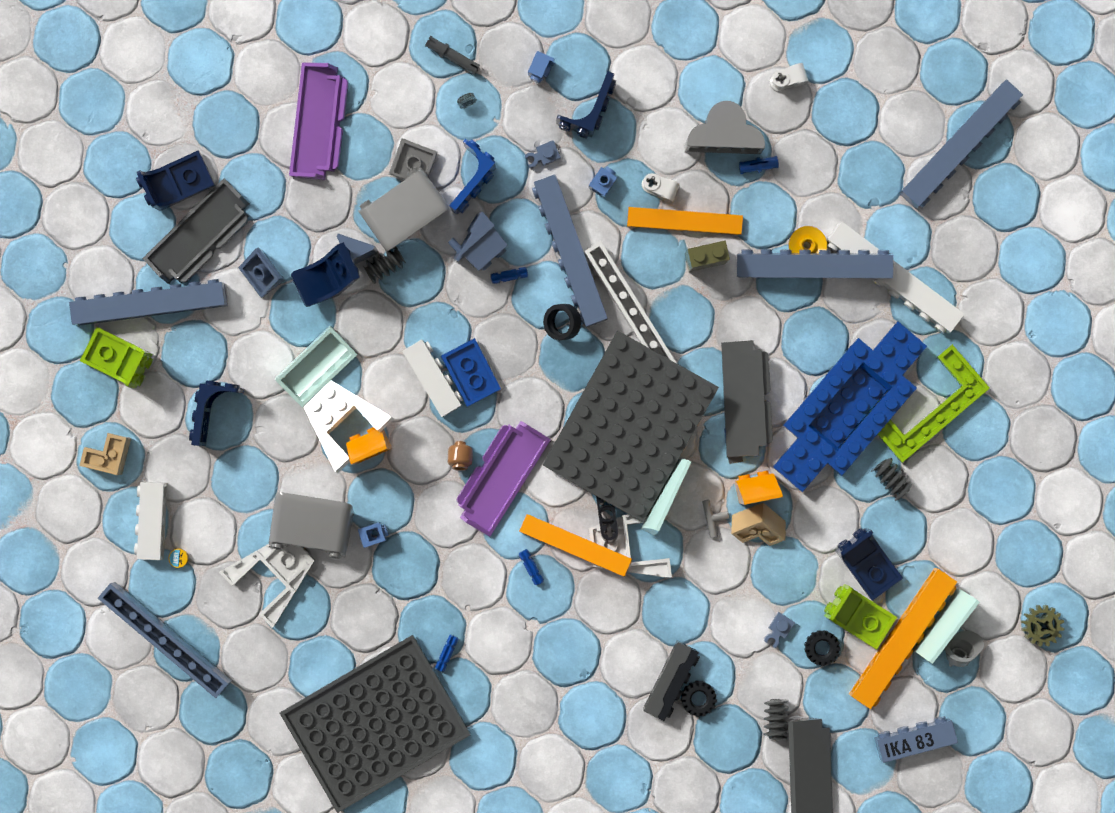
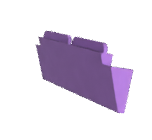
M302 63L289 176L325 180L326 171L335 172V169L339 167L343 135L340 121L345 117L348 80L337 75L338 67L329 63Z
M522 421L519 422L516 428L509 424L508 426L503 425L483 455L482 459L485 463L482 467L478 466L475 468L457 497L458 506L464 509L460 518L490 537L551 439Z

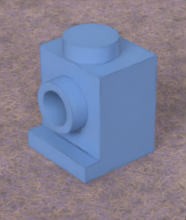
M537 51L528 70L530 79L536 83H541L544 77L547 78L552 68L549 65H554L555 58Z
M601 167L588 188L605 198L617 180V177L614 176L616 172L609 167L605 169ZM602 177H606L608 181L606 183H602L600 179Z
M381 522L358 529L364 548L386 541V536L389 535L386 524L382 525ZM373 530H376L378 532L377 537L372 536L371 533Z

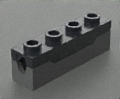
M678 640L676 641L643 707L644 712L662 721H665L666 717H671L674 710L672 705L675 700L678 701L683 692L680 689L683 683L687 684L689 681L691 667H695L699 661L698 650Z

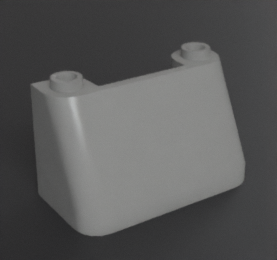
M414 167L408 171V177L377 200L372 202L367 200L360 205L361 209L358 212L385 251L394 248L449 209L448 204L421 167L419 169Z
M277 492L274 500L269 545L277 550H283V547L288 545L324 550L329 554L330 558L334 559L346 557L354 516L353 507L349 503Z

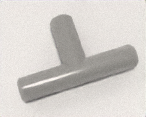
M704 500L702 503L710 538H715L718 536L715 522L729 519V513L725 511L713 514L710 500Z

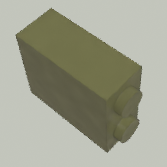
M726 240L689 248L685 252L688 272L723 265L730 260Z

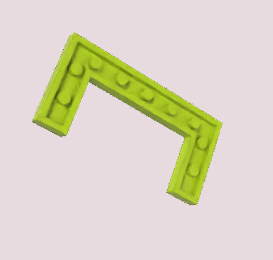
M953 344L938 355L937 358L961 387L905 435L891 419L877 434L901 463L990 389Z

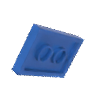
M475 338L441 355L467 407L501 390Z

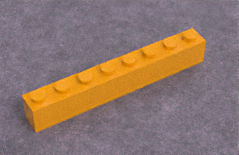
M938 568L933 569L849 692L850 696L870 710L878 705L881 700L879 696L883 690L887 691L892 683L890 680L894 674H899L903 667L901 665L903 661L910 658L913 653V646L923 639L924 630L933 624L937 611L940 612L946 604L945 599L948 595L951 596L957 588L955 586L956 580Z

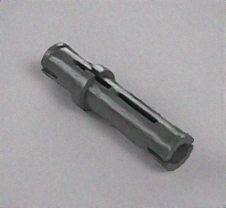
M430 36L425 44V47L438 53L439 57H445L473 75L476 74L480 67V64L450 48L449 44H444L433 38V36Z

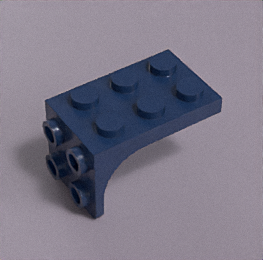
M607 71L595 105L586 117L570 119L557 115L556 124L559 125V129L567 132L573 130L577 132L578 136L585 139L588 137L592 138L595 129L599 130L603 118L601 113H605L610 99L607 98L608 94L612 95L617 81L614 80L615 74Z
M199 150L158 169L147 172L139 170L137 171L138 177H136L139 187L143 188L146 192L144 198L147 204L159 211L215 186Z
M344 242L337 244L315 263L291 273V277L306 307L339 296L360 278L359 270L354 265L350 250L345 246Z
M207 380L206 384L200 383L199 391L195 393L197 407L192 413L194 428L190 430L189 441H192L191 445L206 446L211 408L214 400L226 392L244 394V390L240 389V385L225 383V387H223L220 382Z
M860 528L852 534L853 538L840 542L835 552L871 601H873L902 580L903 577L873 537V531L867 528Z

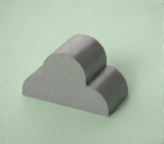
M721 101L715 104L710 109L705 123L694 127L685 143V152L761 154L765 149V140L762 133L756 127L746 125L744 110L732 101Z

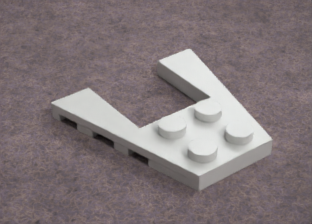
M331 380L304 406V409L333 469L339 473L350 462L349 456L329 434L351 412L357 408L378 432H381L394 419Z
M629 514L616 518L618 538L611 543H607L602 539L600 524L589 528L591 542L631 558L627 525L644 522ZM607 524V533L604 534H607L610 538L615 532H612L610 524ZM670 558L631 562L627 571L630 573L672 578ZM593 564V567L595 568H602L598 565Z
M267 544L221 570L219 573L231 586H234L260 560L286 586L259 613L273 628L315 562V559L303 547L288 545L283 547V550H277Z

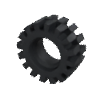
M817 630V632H812L806 638L804 651L807 658L814 664L821 666L831 665L839 657V651H841L840 643L832 633L825 630ZM819 641L828 642L830 649L827 654L818 655L816 653L815 646Z
M704 681L690 682L688 686L684 687L682 692V705L692 716L704 717L706 714H710L711 710L715 708V703H717L714 689ZM697 691H701L706 695V702L701 706L694 705L691 700L692 695Z

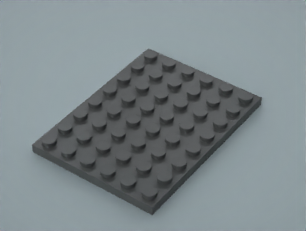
M617 330L546 457L543 466L644 522L719 387Z
M414 635L407 637L280 712L282 719L337 813L471 735Z

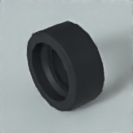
M557 304L547 309L543 325L548 336L554 340L561 341L574 338L581 329L582 321L580 313L574 306L570 304ZM559 311H564L569 316L570 326L566 333H560L555 325V317Z

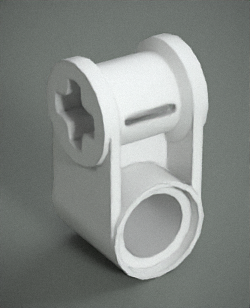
M803 63L776 71L770 79L771 88L775 91H782L808 83L809 80ZM779 78V80H783L782 84L780 83V81H776V79Z
M653 173L646 175L641 184L645 192L670 203H673L680 186L679 183ZM650 179L654 180L652 187L648 186Z

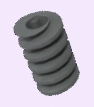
M396 246L393 248V252L390 250L386 251L387 256L379 253L380 260L374 256L373 264L368 260L366 261L367 267H364L374 284H376V277L383 280L382 273L390 276L389 269L395 273L396 265L401 269L403 268L402 262H405Z
M888 458L876 465L871 472L878 471L875 477H883L880 483L887 482L885 489L892 488L890 496L897 494L895 501H897L910 491L912 483H905L907 476L900 477L902 470L895 471L898 465H890L893 459Z
M770 699V701L764 702L765 705L770 706L769 709L764 710L765 713L769 714L768 717H764V720L769 722V724L764 725V728L769 729V732L763 733L764 736L772 740L788 739L784 736V734L788 733V730L783 728L788 725V722L783 719L788 718V714L784 711H787L789 707L784 705V703L789 702V700Z

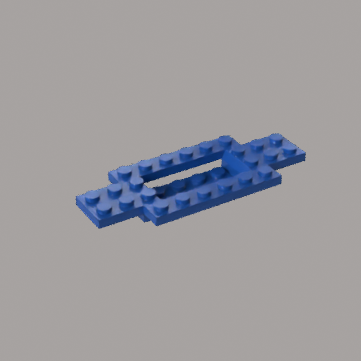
M899 321L893 325L873 350L861 339L857 338L783 424L797 439L775 463L773 468L801 492L807 488L826 464L842 476L917 389L903 374L925 350L927 345Z

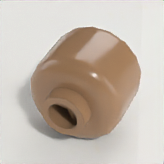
M457 441L455 445L448 448V464L453 470H467L472 465L473 449L466 445V442Z

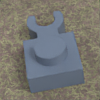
M554 140L536 147L537 153H527L525 155L526 159L529 157L534 158V162L529 164V168H534L540 161L544 166L561 159Z
M778 612L768 627L772 632L764 637V642L767 643L769 638H774L775 642L772 647L776 648L779 644V637L786 638L795 622Z

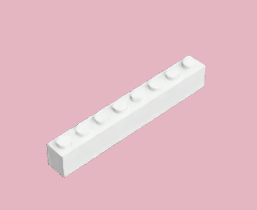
M842 221L827 238V247L835 253L838 250H850V253H858V250H870V253H878L879 250ZM894 260L893 278H874L873 280L878 286H885L889 289L888 293L894 298H901L905 301L904 305L912 311L914 309L920 313L919 316L923 320L934 323V328L943 334L945 332H952L964 316L963 312Z
M600 241L585 250V256L639 343L676 363L602 242Z

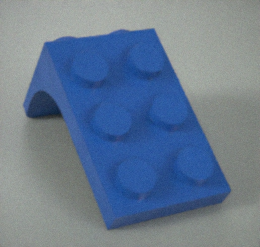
M465 139L463 144L477 158L479 162L478 170L449 205L451 211L456 215L460 212L463 214L469 207L470 199L472 197L475 199L482 191L481 186L491 181L494 177L493 172L496 169L495 158L488 152L482 153L479 148L480 146L472 139L470 141Z

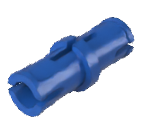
M777 156L763 159L757 157L755 160L739 162L740 174L754 171L760 173L762 170L779 168Z

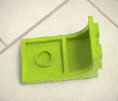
M96 327L80 362L123 382L127 387L137 388L144 380L145 376L143 374L146 368L149 369L153 362L151 358L153 354Z
M846 584L839 586L834 593L835 599L832 603L829 602L824 609V617L877 650L897 617L858 593L852 587Z

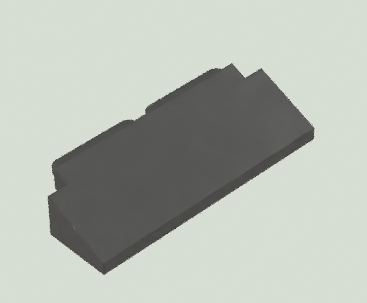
M223 178L143 257V260L168 284L174 278L180 283L188 282L213 257V252L217 248H222L247 224L249 216L243 210L250 203Z
M753 340L721 342L727 457L759 456V446H767L773 440L771 403L764 400V395L770 392L769 355L767 352L762 351V349L754 350Z
M801 718L788 721L791 813H833L830 728L822 727V719Z

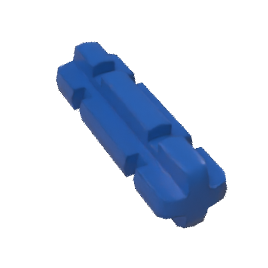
M522 267L519 270L502 271L500 274L498 272L492 273L490 277L492 284H497L500 281H512L519 277L526 278L528 277L526 267Z
M525 549L519 552V557L524 561L523 564L530 577L532 576V581L537 586L543 583L544 579L541 574L539 575V570L533 559L530 558L529 551Z
M449 635L446 641L447 644H445L439 657L440 661L435 666V669L438 671H445L455 649L454 646H456L459 640L458 637Z

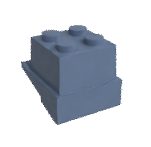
M484 212L476 214L466 230L468 234L461 245L454 237L448 242L456 251L453 257L455 261L458 262L464 257L478 271L480 269L486 270L492 264L491 260L494 257L499 258L507 251L505 249L507 243L495 230V225Z

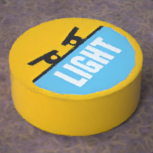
M174 549L170 552L168 560L173 567L181 568L188 563L189 556L183 549Z

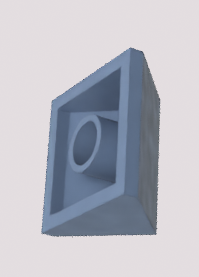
M337 234L339 243L344 242L345 246L350 250L354 265L376 255L378 252L374 245Z
M259 247L238 267L261 298L285 281Z

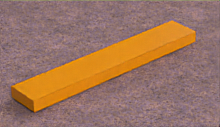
M628 207L627 227L742 235L743 215Z
M526 514L519 530L523 534L623 577L626 576L633 560Z

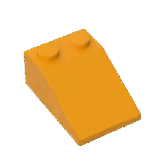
M372 427L367 430L368 434L361 436L359 433L349 438L350 441L346 443L351 464H359L392 449L384 429L378 432Z
M768 470L757 472L758 476L750 477V474L738 476L739 480L734 481L738 501L743 505L783 497L774 473L769 474Z

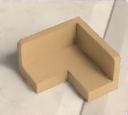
M107 433L103 451L84 447L79 466L114 475H122L131 438Z
M761 503L732 515L731 534L742 543L759 537L766 544L772 546L785 540L786 522L766 504Z

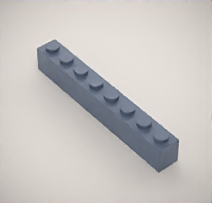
M1007 79L1002 82L899 194L915 209L919 206L923 208L930 201L928 196L932 192L936 194L943 187L941 182L945 178L949 180L956 173L955 167L958 164L962 166L970 158L968 156L971 150L975 152L983 144L980 142L983 137L986 136L988 138L996 130L993 127L997 122L1001 124L1008 117L1006 113L1010 109L1014 110L1021 103L1019 99L1023 94Z
M554 174L535 181V187L532 188L535 199L539 198L541 205L538 208L541 216H545L548 223L545 224L548 235L552 234L554 241L551 244L554 252H559L561 259L558 260L561 271L565 270L567 274L564 280L567 288H572L574 295L571 296L574 307H579L581 325L585 324V327H589L603 322L608 318L557 177Z
M742 249L741 253L737 254V277L893 278V253H889V250H878V253H870V250H858V253H850V250H838V253H831V250H819V253H811V250L808 249L799 250V253H792L790 249H782L780 253H772L771 249H762L761 253H753L752 249Z
M219 279L208 280V284L200 285V282H191L186 287H181V284L170 285V289L153 287L148 292H143V289L132 290V294L115 292L110 297H106L105 294L94 295V299L76 297L75 301L69 302L72 325L80 326L228 306L225 283L219 282Z
M116 582L110 583L98 597L102 603L213 697L217 698L231 683V679Z

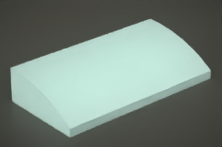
M329 326L275 377V381L303 407L358 354Z
M678 459L651 507L641 528L642 530L654 536L659 532L691 461Z
M957 589L937 615L933 624L924 632L923 639L914 645L913 651L933 664L980 602L966 592Z

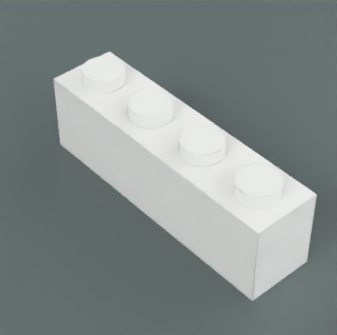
M421 339L402 351L441 417L462 406L460 403L463 401L458 391L454 392L450 385L453 382L448 374L444 376L442 373L443 365L438 358H433L431 354L433 349L428 341L424 342Z
M140 482V486L137 487V497H140V501L136 507V516H139V522L135 527L138 543H135L134 554L137 555V559L163 560L167 483Z

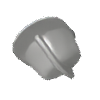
M972 631L957 633L944 648L949 666H967L982 652L984 642L978 634Z

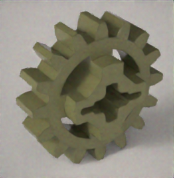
M1036 605V610L1029 608L1030 614L1024 613L1027 619L1021 621V623L1025 624L1021 631L1027 632L1024 637L1027 639L1031 638L1030 643L1032 644L1037 641V646L1040 647L1043 645V642L1045 646H1050L1049 641L1057 643L1055 638H1061L1062 636L1059 634V631H1064L1065 629L1060 627V624L1064 623V620L1058 619L1061 613L1057 612L1054 614L1055 608L1051 607L1049 609L1048 605H1043V608L1040 605ZM1039 613H1045L1041 617H1035ZM1037 621L1044 623L1048 630L1043 629ZM1044 634H1050L1046 638H1041Z

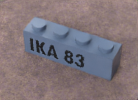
M945 716L937 717L931 723H927V721L916 723V726L912 728L903 726L897 728V732L893 733L884 731L879 733L878 737H874L879 758L883 763L958 743L953 722Z

